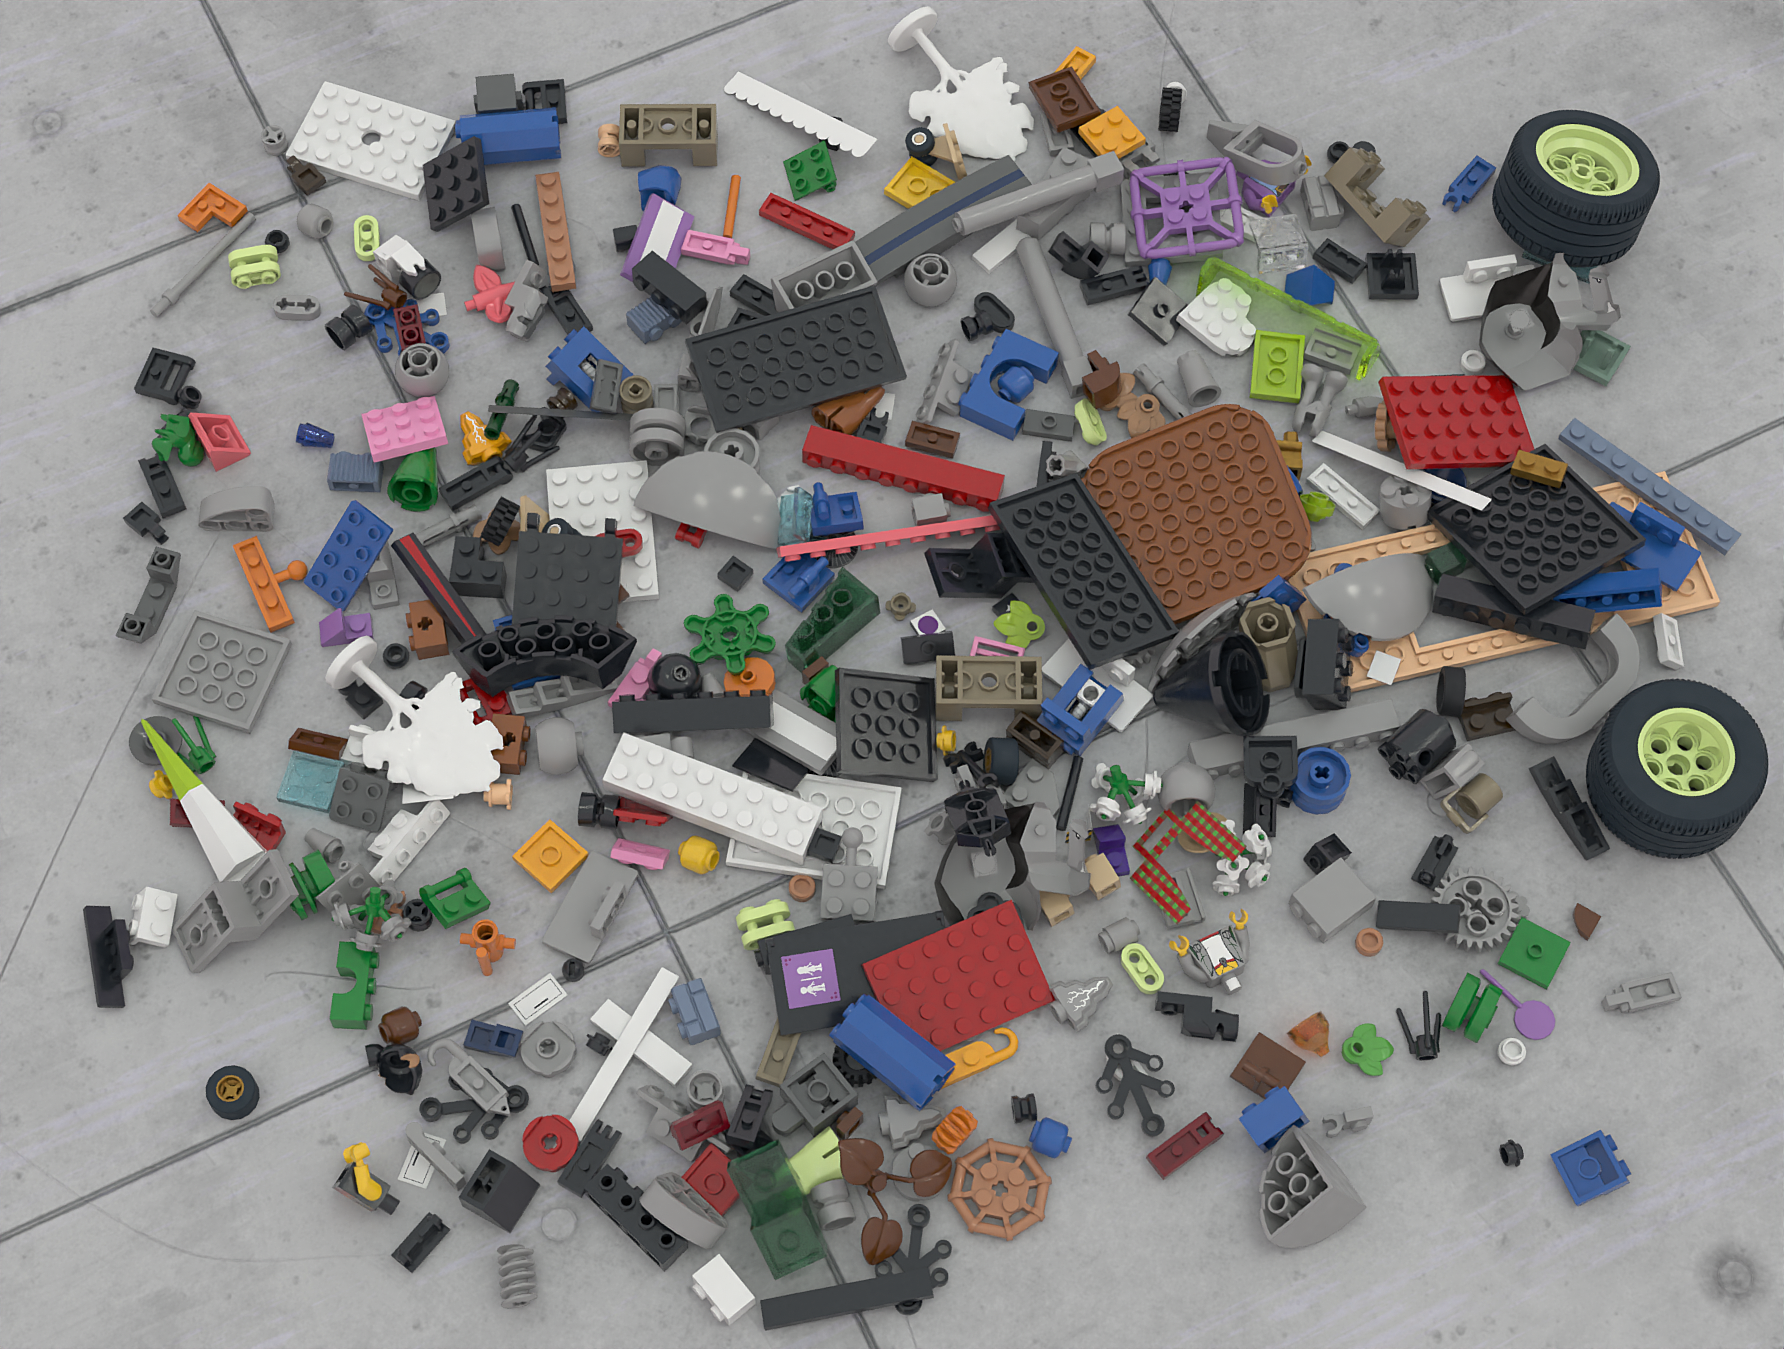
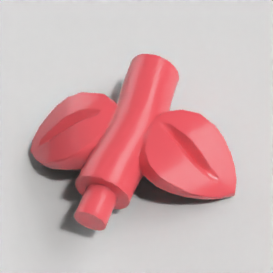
M476 265L473 280L474 286L479 293L472 295V300L464 302L466 310L477 309V312L485 309L486 316L491 321L497 323L508 321L513 309L506 305L505 301L515 281L502 284L500 276L495 271L485 266Z

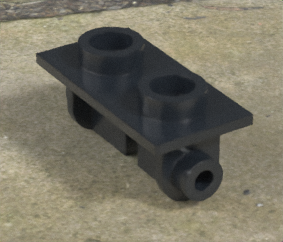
M1444 834L1443 837L1434 836L1412 875V880L1433 891L1438 887L1440 880L1443 878L1459 849L1454 846V839L1450 835Z
M429 1212L391 1256L413 1273L447 1235L450 1229L442 1223V1220L436 1214Z

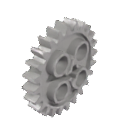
M1469 867L1467 874L1459 868L1457 877L1452 873H1448L1447 881L1441 879L1439 883L1440 888H1435L1433 894L1436 897H1432L1430 903L1457 904L1461 906L1462 913L1460 914L1459 933H1447L1445 941L1448 943L1452 939L1456 940V949L1461 944H1465L1466 952H1469L1471 946H1475L1477 953H1480L1484 945L1488 951H1491L1493 943L1500 947L1503 942L1502 938L1508 940L1511 935L1509 931L1514 932L1516 924L1513 922L1518 921L1519 915L1514 912L1518 911L1519 904L1513 902L1517 895L1508 894L1511 885L1503 887L1501 885L1503 877L1497 880L1493 879L1494 871H1491L1486 876L1482 867L1478 874L1474 873L1472 867ZM1466 889H1475L1478 895H1471ZM1494 905L1498 907L1500 912H1492L1487 906ZM1471 924H1478L1483 930L1475 931L1472 929Z

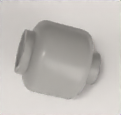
M307 204L301 208L297 215V226L303 234L321 239L332 231L333 217L329 210L315 204Z

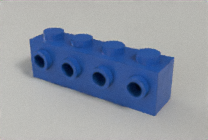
M1659 568L1595 574L1553 598V600L1596 610L1595 613L1662 607Z

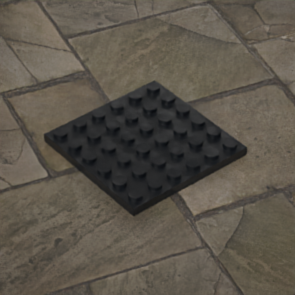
M1546 444L1529 452L1564 462ZM1513 461L1466 487L1470 491L1491 499L1483 510L1448 497L1430 507L1427 511V519L1523 615L1645 546L1646 539L1569 466L1560 488L1511 475Z

